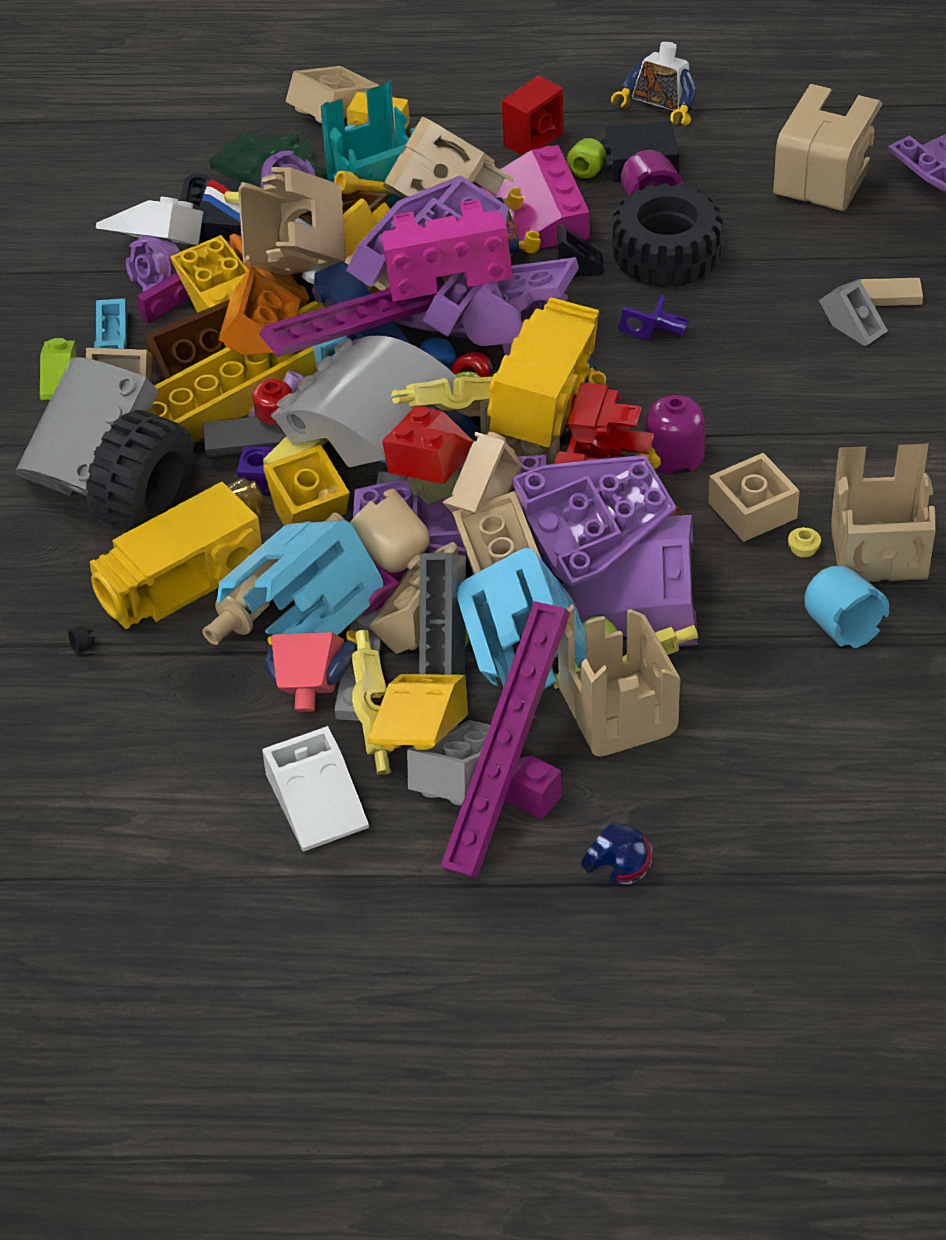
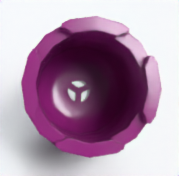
M644 150L632 155L625 162L621 171V182L628 197L638 189L640 191L644 190L645 186L653 185L657 187L660 184L669 183V186H676V184L684 185L669 159L659 151Z
M668 395L658 399L650 406L646 414L644 431L654 434L651 447L660 457V465L655 470L669 475H674L675 470L687 468L688 472H691L702 464L705 457V419L703 410L694 400L682 395Z

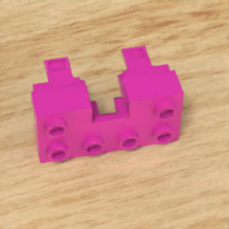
M480 199L459 203L462 217H458L459 221H456L455 216L425 221V227H423L422 224H416L413 212L393 215L396 229L384 231L383 235H381L392 301L438 293L436 277L464 272L468 287L513 279L507 227L502 213H498L497 210L483 212Z

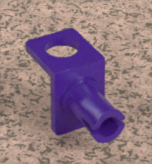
M661 294L653 315L624 307L618 330L650 341L654 330L658 328L683 337L689 318L664 311L663 304L666 296ZM637 318L642 322L643 327L633 328L628 324L627 319Z

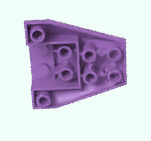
M646 455L542 465L512 477L518 501L532 536L554 575L570 586L577 585L605 572L676 510V505Z
M692 515L668 516L602 574L574 586H570L563 581V587L573 598L582 623L591 617L604 616L613 623L617 631L621 630L623 637H627V613L629 609H632L646 616L654 632L672 627L675 632L694 625L697 631L696 612L693 608L691 549L694 548ZM693 639V640H690V641H687V642H684V643L678 644V645H679V646H693V645H697V639Z

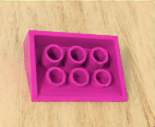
M559 145L531 150L501 168V171L515 179L513 182L504 179L496 195L479 186L480 189L494 198L502 197V199L507 198L511 188L518 187L521 189L520 196H525L522 207L519 210L508 209L521 241H524L526 232L536 231L539 232V239H541L539 249L558 245L557 226L561 223L582 239H590V212Z

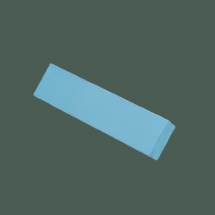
M125 298L96 300V341H94V348L127 349L129 312Z

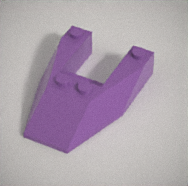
M459 175L397 201L359 243L346 271L370 287L383 275L387 268L381 235H383L384 231L396 229L393 215L413 212L416 224H422L423 227H425V221L455 216L456 221H459L458 217H462L459 203L480 199L483 212L497 210L498 213H502L506 224L509 207ZM464 272L453 274L435 295L423 321L448 337L462 320L463 314L481 285L468 287Z

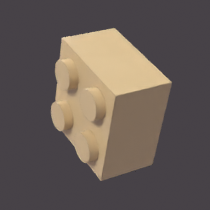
M761 453L710 475L708 503L738 537L745 542L796 519L800 491L764 453Z

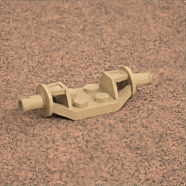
M332 513L326 521H341L345 519L338 513ZM269 559L220 603H217L216 600L215 606L219 616L202 630L204 637L211 644L217 645L232 630L241 635L249 634L252 631L253 621L270 604L265 602L255 612L249 614L245 608L250 609L243 596L255 586V581L280 559Z

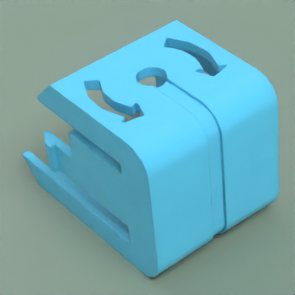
M341 520L292 523L283 526L219 582L217 603L225 599L269 559H280L255 581V586L243 596L251 612H255L261 605L272 599L279 610H282L294 600L295 604L268 627L265 632L272 635L332 632L338 635L370 606L369 598L374 591L383 587V580L350 522Z
M530 548L521 549L465 579L458 586L456 596L479 670L491 684L498 686L495 676H500L504 688L515 657L512 645L521 640L520 636L523 634L534 601L566 609L573 604L575 662L577 667L581 668V663L586 659V632L577 607L570 594L534 550ZM552 666L544 689L557 683V677Z

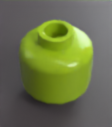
M582 139L569 151L567 165L576 177L581 179L592 178L605 165L606 150L595 139Z

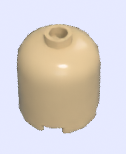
M389 489L383 493L386 499L377 505L370 501L350 523L355 528L371 559L379 567L390 573L401 572L407 568L413 571L420 566V553H424L428 548L430 533L426 525L395 489Z

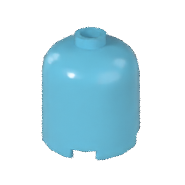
M830 566L821 570L813 577L805 592V608L809 615L841 647L843 645H851L853 648H858L868 643L880 632L877 625L881 621L882 616L888 617L889 601L886 596L858 573L845 566Z

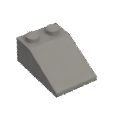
M468 720L454 727L434 748L417 750L413 746L407 749L408 789L422 792V795L425 797H442L449 799L453 804L462 805L490 725Z

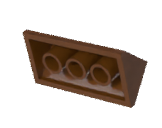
M230 299L144 335L146 349L153 354L152 370L161 382L227 347L218 339Z

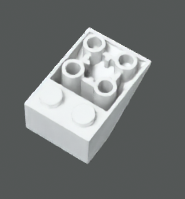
M328 726L262 749L266 776L303 852L369 828V823L341 751Z

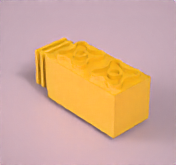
M550 297L543 310L536 308L530 320H524L519 335L512 342L510 355L503 357L498 372L494 373L489 388L491 395L487 409V416L491 417L490 431L549 448L556 436L561 437L571 414L572 397L574 394H577L580 383L585 382L589 374L590 364L587 362L594 351L599 317L598 310Z
M220 482L112 540L114 549L110 550L106 555L99 556V559H93L89 562L92 572V586L105 611L125 629L150 616L157 622L217 589L219 582L262 545L258 516L223 482Z

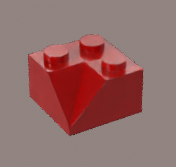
M537 76L503 99V146L523 156L531 150L543 148L563 134V88L541 76Z
M415 406L382 440L390 474L445 484L466 461L474 442L443 411L429 409L425 406Z

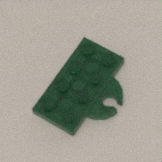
M244 131L209 159L211 169L238 182L261 183L262 167L265 161L278 152L293 151L292 155L301 158L304 162L308 160L311 163L315 176L325 180L328 179L327 169L312 163L314 154L310 140L306 138L302 141L300 147L293 148L300 143L299 134L283 133L263 140Z

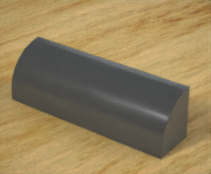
M257 417L203 423L207 458L242 454L243 446L276 447L286 437V434L279 425L263 423ZM328 440L324 445H330V441Z
M420 553L419 674L465 675V622L456 595L458 586L466 579V556L456 553Z

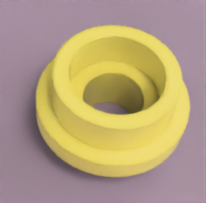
M797 528L788 537V545L791 551L799 557L814 555L821 544L820 535L811 528Z

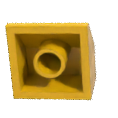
M321 444L264 465V472L274 507L284 526L292 523H304L306 521L324 522L332 513L346 514L350 492Z

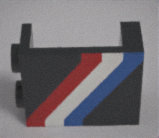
M208 181L199 208L200 211H203L199 244L220 235L223 236L226 242L230 241L229 236L232 234L241 235L239 203H226L224 195L227 191L239 192V186L243 182ZM245 182L261 188V183Z

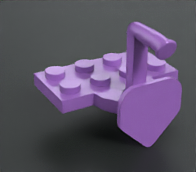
M576 257L511 266L513 279L481 285L462 316V322L468 338L479 346L502 344L505 355H510L512 342L519 335L523 325L519 312L527 308L533 301L545 300L548 302L550 297L561 298L579 269Z

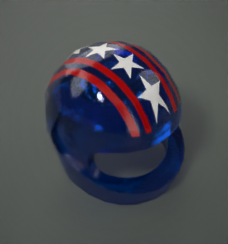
M612 822L588 849L582 859L581 867L587 873H590L603 865H610L614 867L609 879L610 883L616 885L632 884L639 881L648 872L653 858L652 848L643 832L633 826Z

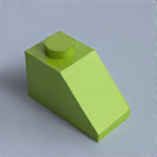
M54 338L45 341L40 356L41 400L51 399L71 358L77 357L75 340L66 341L63 338Z

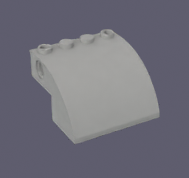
M367 336L352 341L350 338H347L334 348L336 353L332 357L328 356L316 365L317 371L313 375H308L297 383L298 390L294 394L290 393L278 401L277 405L279 408L271 416L293 445L327 437L348 467L386 459L382 440L414 408L410 407L408 402L393 403V398L402 396L391 397L392 391L404 390L407 385L446 378L452 392L453 381L457 376L430 354L402 340L387 336ZM434 405L425 406V407H427V408H429V409H435V408H436V406H434Z
M71 358L15 470L16 474L68 496L71 495L72 491L86 496L88 494L86 481L90 476L88 472L90 463H93L95 457L93 454L96 447L100 446L104 433L109 431L111 424L115 420L121 419V416L125 413L135 410L149 412L159 390L146 377L93 359Z

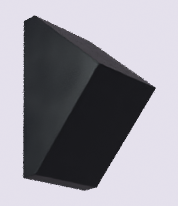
M562 223L558 225V260L576 257L579 269L574 276L602 274L604 272L602 253Z

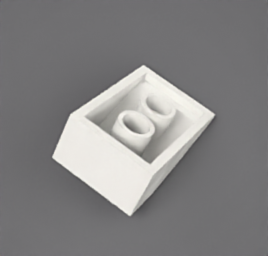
M161 197L160 202L148 200L96 223V229L140 238L147 235L169 239L176 243L198 245L203 211L192 209L193 203Z

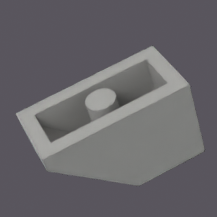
M860 279L839 286L819 300L832 326L864 346L888 331Z

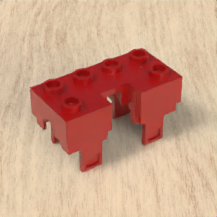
M581 382L577 394H574L572 397L571 414L567 423L573 434L567 452L558 451L554 464L620 458L612 455L621 456L622 452L649 454L654 434L629 430L630 427L635 428L637 426L642 407L616 403V400H621V396L618 391L610 390L608 385Z

